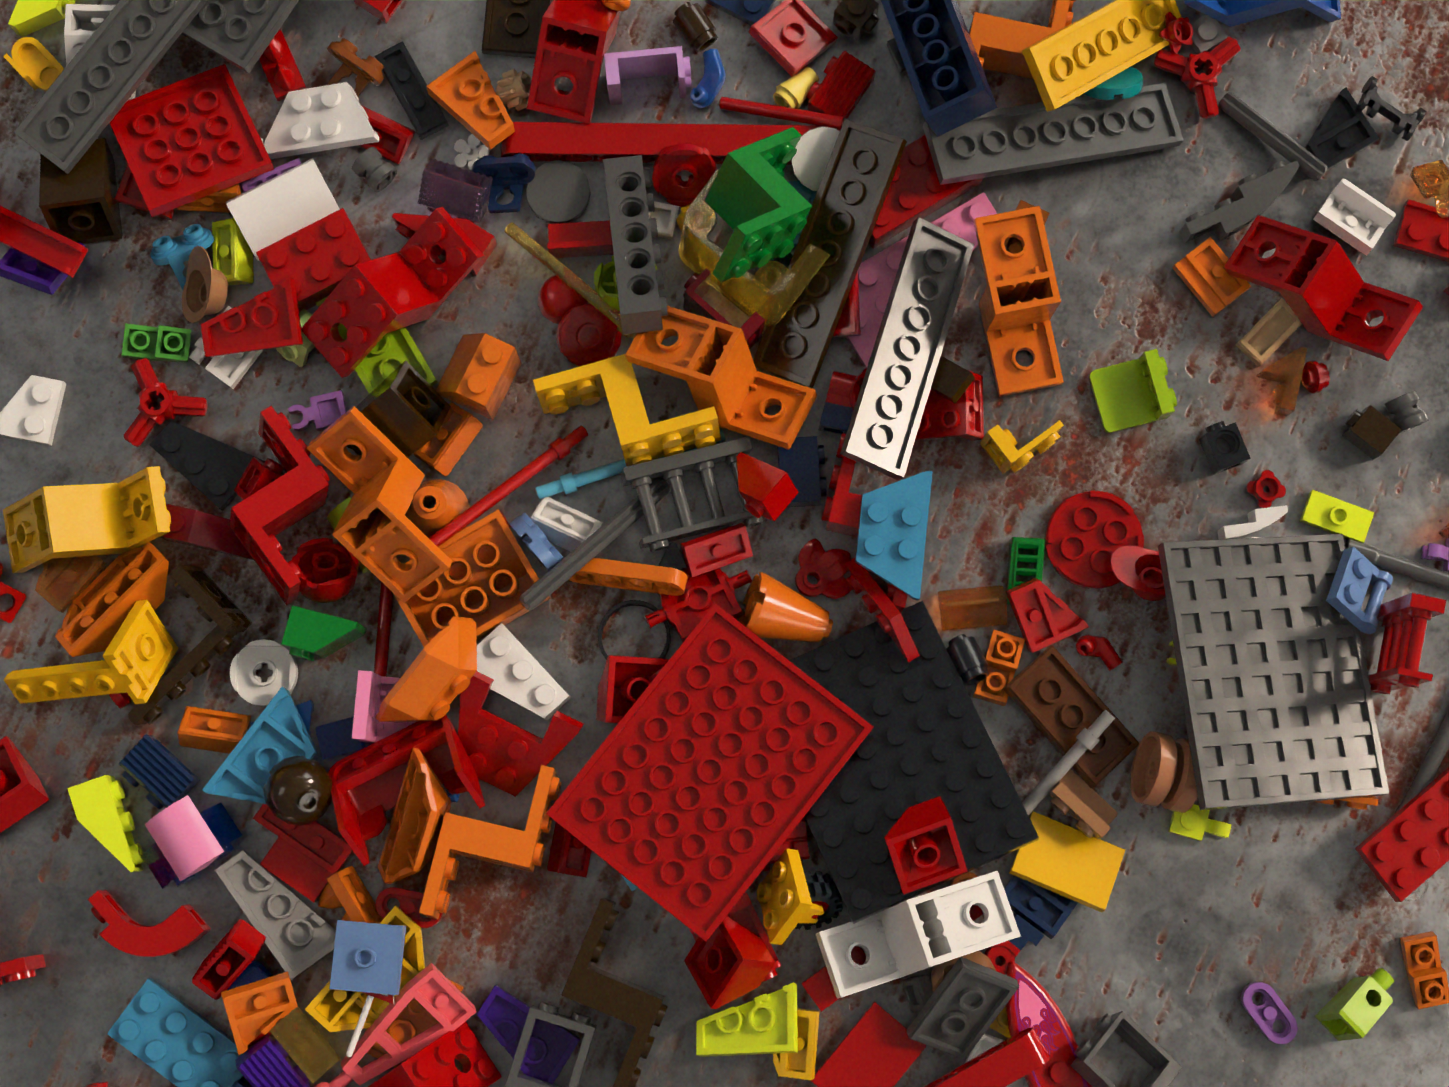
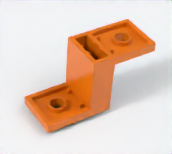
M1053 0L1047 27L974 12L969 35L982 68L1033 79L1022 50L1071 24L1073 19V12L1071 10L1076 0Z
M1040 206L975 218L973 223L987 287L979 302V309L998 397L1062 385L1064 381L1050 321L1061 303ZM1012 237L1019 239L1023 245L1022 251L1016 254L1008 252L1004 245L1005 240ZM1021 350L1030 352L1033 356V363L1027 367L1019 365L1015 358L1016 353Z
M667 306L668 316L661 317L663 330L636 334L625 354L628 362L685 380L698 411L715 407L719 427L790 450L817 398L816 390L757 371L741 328ZM671 336L678 337V340L673 345H662L664 339ZM773 405L782 407L775 415L765 414L768 407Z
M353 406L314 438L307 446V449L354 493L332 535L405 603L446 572L453 561L405 516L425 474ZM346 446H357L361 450L362 455L351 454ZM400 554L406 555L411 559L412 564H403L396 556Z
M541 765L525 831L445 812L419 911L420 914L439 920L440 913H447L451 894L446 892L449 880L455 881L459 868V861L455 858L456 854L534 873L535 865L541 867L546 849L544 844L541 843L543 833H550L553 819L546 813L550 809L551 801H556L559 798L562 785L555 768Z

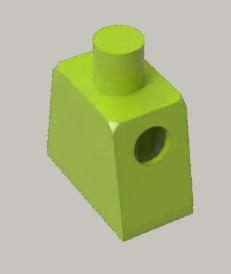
M1378 968L1371 976L1353 978L1315 1017L1338 1041L1361 1039L1393 1003L1392 997L1386 990L1394 983V979L1382 968Z

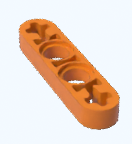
M593 558L568 580L581 584L679 596L684 594L688 576L683 571L671 567Z

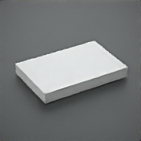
M313 158L226 202L257 261H259L256 254L257 251L340 210Z

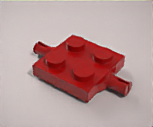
M720 568L695 577H691L687 569L682 570L688 576L684 594L679 596L659 594L662 608L645 615V619L650 629L668 620L675 627L683 643L714 603L735 619L742 617V610L735 598V589L752 583V579L747 570L730 578Z

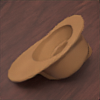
M201 246L194 247L190 253L186 282L182 293L183 315L191 323L199 322L205 315L219 313L224 307L228 292L227 278L221 271L212 268L209 255Z

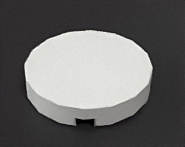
M821 126L808 130L801 136L796 146L797 152L791 159L795 176L802 185L812 191H818L840 133L835 128Z

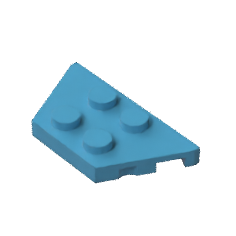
M925 471L862 495L855 563L868 571H872L888 584L894 585L905 592L913 600H919L921 594L933 471Z
M285 687L280 688L202 789L205 793L266 804L263 787L264 783L267 785L268 778L271 776L269 772L273 766L285 758L297 755L305 756L307 759L314 758L317 754L316 747L289 691Z

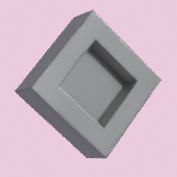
M1204 15L1191 23L1193 28V44L1191 46L1197 54L1204 50L1210 52L1228 37L1219 22L1208 15Z

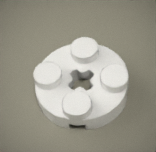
M266 639L252 641L245 645L246 647L241 649L239 654H236L230 666L231 684L235 691L247 702L258 706H267L281 687H285L290 695L292 694V690L298 680V665L293 655L289 654L290 650L278 642ZM262 664H268V669L273 670V674L268 677L267 682H262L261 677L256 676V670H261Z

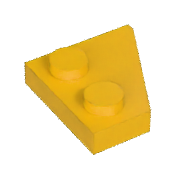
M797 1008L798 1053L773 1054V1063L778 1076L804 1080L814 1079L820 1011Z

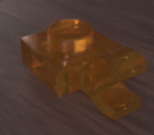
M1443 160L1413 167L1410 176L1424 199L1434 197L1438 215L1441 218L1448 217L1449 170Z

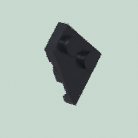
M1347 87L1340 91L1305 146L1306 150L1327 165L1326 171L1379 140L1378 135L1363 112L1356 108L1358 104Z

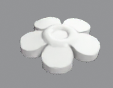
M471 134L468 137V143L463 139L456 141L454 149L461 154L455 157V164L460 168H465L468 165L469 169L472 170L473 163L483 156L490 155V150L485 145H481L482 142Z

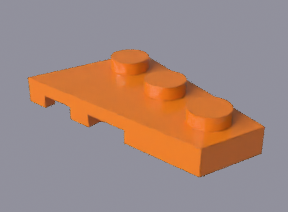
M476 51L426 86L428 95L490 150L515 132L514 124L499 95L496 94L487 72L484 71Z

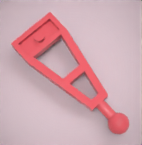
M432 963L429 964L404 985L399 991V995L394 997V1004L389 1003L359 1039L352 1057H344L341 1061L343 1072L331 1082H320L314 1087H346L353 1080L359 1086L418 1053L451 1030L453 1032L476 1013L475 1005ZM415 998L439 1023L400 1045L386 1032V1029L408 1003ZM375 1042L388 1052L362 1068L358 1065L359 1061Z

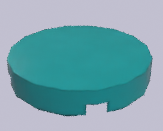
M1129 67L1084 94L1102 100L1114 99V95L1123 94L1122 99H1128L1139 94L1142 90L1143 75L1136 68Z

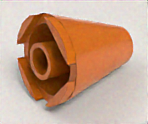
M433 479L420 484L405 516L429 538L467 510L470 505L465 493L457 485L447 480ZM436 503L433 508H429L432 504Z
M759 572V575L756 574L753 577L743 600V604L746 605L745 615L739 618L738 621L759 638L818 643L823 637L828 638L833 626V619L829 618V611L766 573Z

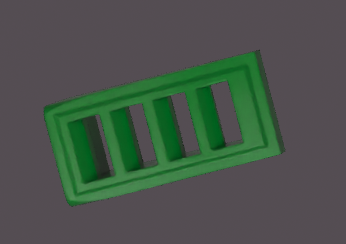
M1012 537L1009 540L1007 590L1025 583L1016 581V575L1034 576V578L1042 582L1045 539ZM1018 548L1035 549V555L1018 554ZM1017 562L1034 563V569L1017 568ZM1007 596L1006 605H1011Z

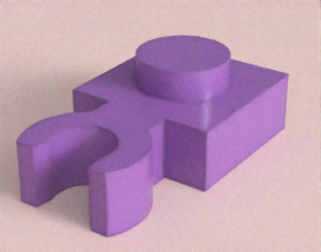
M342 390L309 397L311 407L305 408L302 405H293L288 408L290 414H303V420L300 423L292 424V428L295 431L306 430L314 422L318 431L325 430L347 412Z

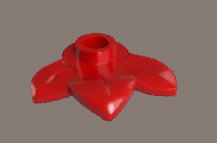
M814 538L808 541L798 555L800 569L795 576V584L799 592L807 597H817L822 594L830 599H839L847 595L852 589L843 575L848 570L845 563L851 560L850 553L843 549H830L825 552L818 539ZM807 576H814L817 579V584L809 583Z

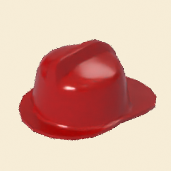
M1126 545L1118 548L1112 554L1110 560L1111 569L1120 582L1132 588L1136 595L1144 600L1159 601L1166 598L1159 551Z

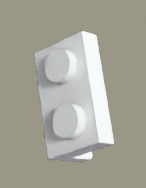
M1343 178L1328 195L1313 220L1367 256L1386 227L1392 222L1396 213Z

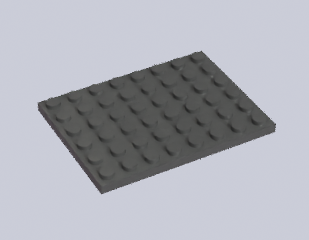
M1343 534L1163 542L1158 545L1200 810L1372 797L1389 794L1360 630L1326 601L1341 556L1345 550Z

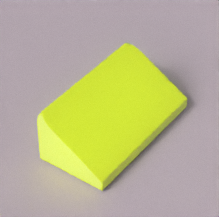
M229 218L212 222V235L214 237V242L212 243L213 268L225 275L228 285L252 284L254 282L253 252L235 219Z

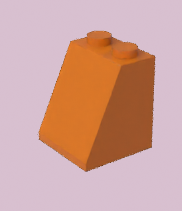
M486 333L463 335L436 388L437 393L452 402L494 420L522 364L516 348Z

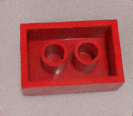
M344 208L256 252L274 288L290 278L294 279L299 312L303 308L308 310L316 306V302L329 296L354 265L371 260Z

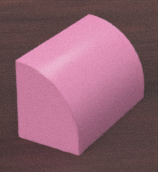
M188 795L159 812L145 824L180 881L205 869L224 852Z

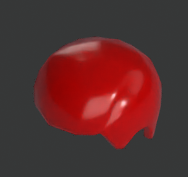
M556 274L547 279L538 292L537 305L542 316L553 323L559 324L562 316L572 307L588 303L589 292L585 283L579 277L574 276V274Z

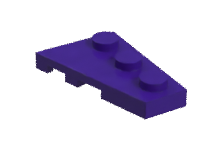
M495 985L478 1011L477 1016L514 1059L530 1006ZM536 1019L521 1067L522 1072L527 1076L553 1084L581 1038L562 1026Z

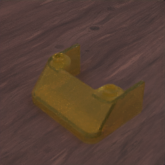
M717 169L685 213L679 245V256L689 268L699 275L706 268L710 270V285L747 316L751 317L756 311L765 319L764 326H774L784 317L830 254L809 244L791 269L777 261H769L765 266L759 268L755 275L747 271L739 278L732 277L724 282H720L712 273L723 250L708 238L716 227L717 213L705 202L719 172V169Z

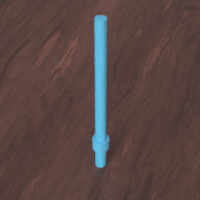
M722 428L719 429L721 441L716 443L726 440ZM696 447V448H693V449L686 450V451H684V452L696 450L697 447ZM622 459L575 475L572 472L559 476V480L535 488L539 499L565 492L566 495L578 491L577 487L618 475L627 466L625 460Z

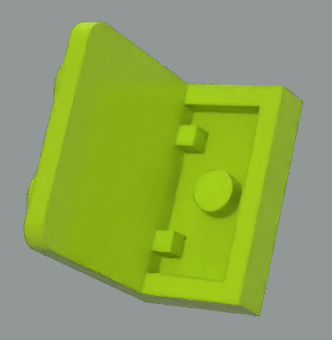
M1157 349L1145 351L1139 359L1096 369L1090 373L1089 380L1105 432L1113 433L1167 419L1175 412L1174 407L1177 406L1176 395L1173 388H1168L1165 378L1168 375L1167 364L1163 356L1159 357Z

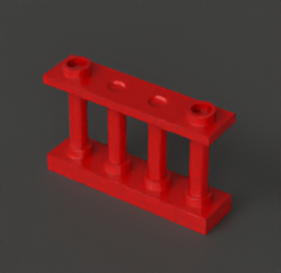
M1410 593L1381 604L1377 619L1382 622V627L1385 629L1377 673L1368 675L1372 692L1390 694L1391 690L1405 687L1419 688L1420 684L1432 681L1433 674L1419 671L1427 621H1430L1432 617L1444 614L1446 600Z

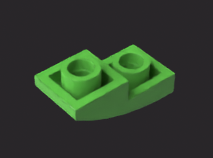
M125 323L122 357L131 359L147 358L151 361L188 362L192 329L162 325L150 327Z

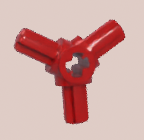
M1227 37L1210 52L1204 50L1197 55L1190 53L1188 57L1161 49L1155 56L1154 66L1180 75V81L1185 83L1190 92L1195 93L1200 117L1210 119L1219 114L1214 87L1218 85L1217 77L1222 73V66L1239 53L1241 48L1236 39ZM1200 70H1203V71H1204V72L1201 73V74H1197V73H1196V71H1197V72L1200 71Z
M147 358L139 359L131 365V369L141 388V391L138 393L140 404L136 408L140 413L125 432L124 439L139 447L156 423L162 425L166 420H174L177 415L200 417L206 415L208 408L206 398L178 396L176 390H168L166 383L159 382ZM161 398L163 400L160 402L161 408L157 410L154 408L157 405L156 400Z

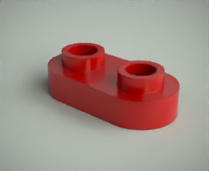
M390 887L381 891L376 899L377 913L383 919L391 911L388 908V902L393 898L399 900V909L421 928L434 927L443 916V913H440L439 920L429 917L423 918L419 911L424 893Z

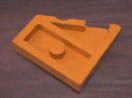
M288 971L221 992L238 1055L244 1054L248 1050V1045L261 1033L266 1035L275 1027L279 1019L285 1018L298 1007Z

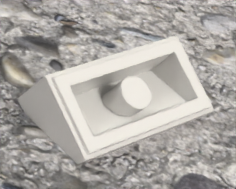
M550 497L543 498L530 518L546 535L549 542L570 552L603 524V522Z

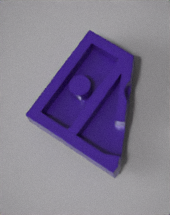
M12 248L0 260L1 277L53 295L68 277V275Z

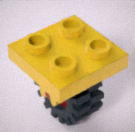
M786 848L757 888V899L760 902L763 913V925L767 930L770 944L782 945L794 928L800 930L804 926L805 930H811L812 925H816V929L822 927L821 923L823 922L828 925L832 922L831 917L837 919L839 912H842L843 909L841 896L831 875L825 873L822 876L821 871H816L814 875H811L810 871L804 872L798 850Z

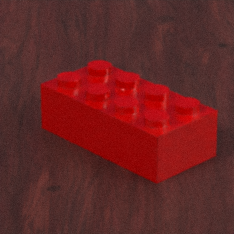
M923 135L904 148L870 237L869 243L873 249L912 226L913 221L918 217L922 219L978 186L982 183L983 178L940 185L926 136Z

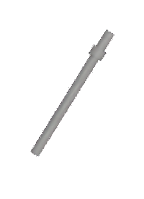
M1104 710L1088 729L1084 727L1076 736L1078 739L1076 743L1025 798L1022 804L1028 815L1088 749L1092 750L1100 741L1098 737L1115 719L1107 710Z

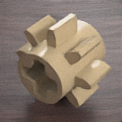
M515 68L502 73L503 79L497 81L496 94L499 95L503 105L508 109L515 107L517 111L527 108L532 77L524 71L517 73Z

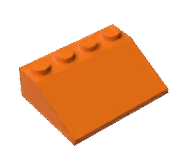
M498 509L461 530L438 547L453 561L446 572L405 603L394 594L423 647L438 632L447 627V623L453 616L472 618L476 622L477 642L489 635L501 623L505 626L529 612L519 599L521 594L539 580V577ZM409 560L404 564H412V561ZM548 596V597H547L543 602H541L539 605H541V604H543L544 602H546V601H548L549 599H551L550 596Z

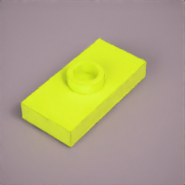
M1311 490L1300 522L1332 534H1343V538L1364 543L1375 512L1316 490Z

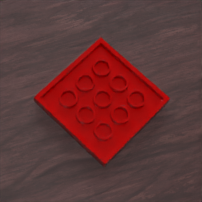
M225 64L128 100L109 123L151 217L274 170L272 161Z

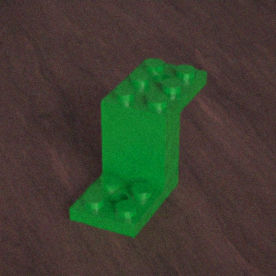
M794 127L729 152L709 190L705 202L734 230L712 273L720 282H724L732 277L739 278L752 268H761L774 258H783L788 255L794 248L793 241L796 235L807 223L806 217L812 205L784 178L785 173L783 172L787 163L795 156L797 152L796 146L802 136Z

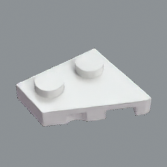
M31 375L0 412V436L52 446L66 383L60 380Z

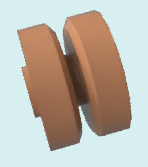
M1150 731L1143 737L1137 748L1131 769L1130 788L1135 802L1150 806L1161 804L1164 809L1185 813L1193 806L1198 795L1189 739L1177 738L1174 740L1171 735L1156 731Z

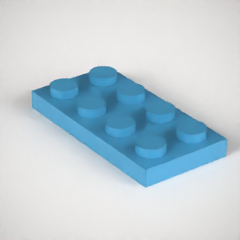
M148 978L107 1033V1035L177 1087H231L235 1081L243 1077L236 1068L235 1060L241 1055H238L234 1039L152 978Z

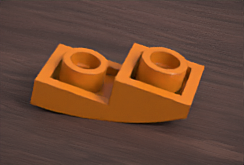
M993 629L984 656L988 663L987 671L989 675L984 680L976 683L973 697L1001 706L1006 705L1009 695L1003 688L1013 679L1018 668L1025 642L1024 638Z
M1430 931L1401 937L1400 943L1403 960L1416 1008L1423 1009L1449 1003L1447 973L1441 967L1437 935Z

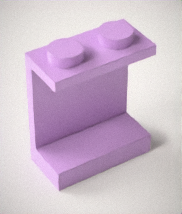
M682 46L604 53L610 105L623 104L621 79L677 74L680 98H686V87H692L690 57H683Z

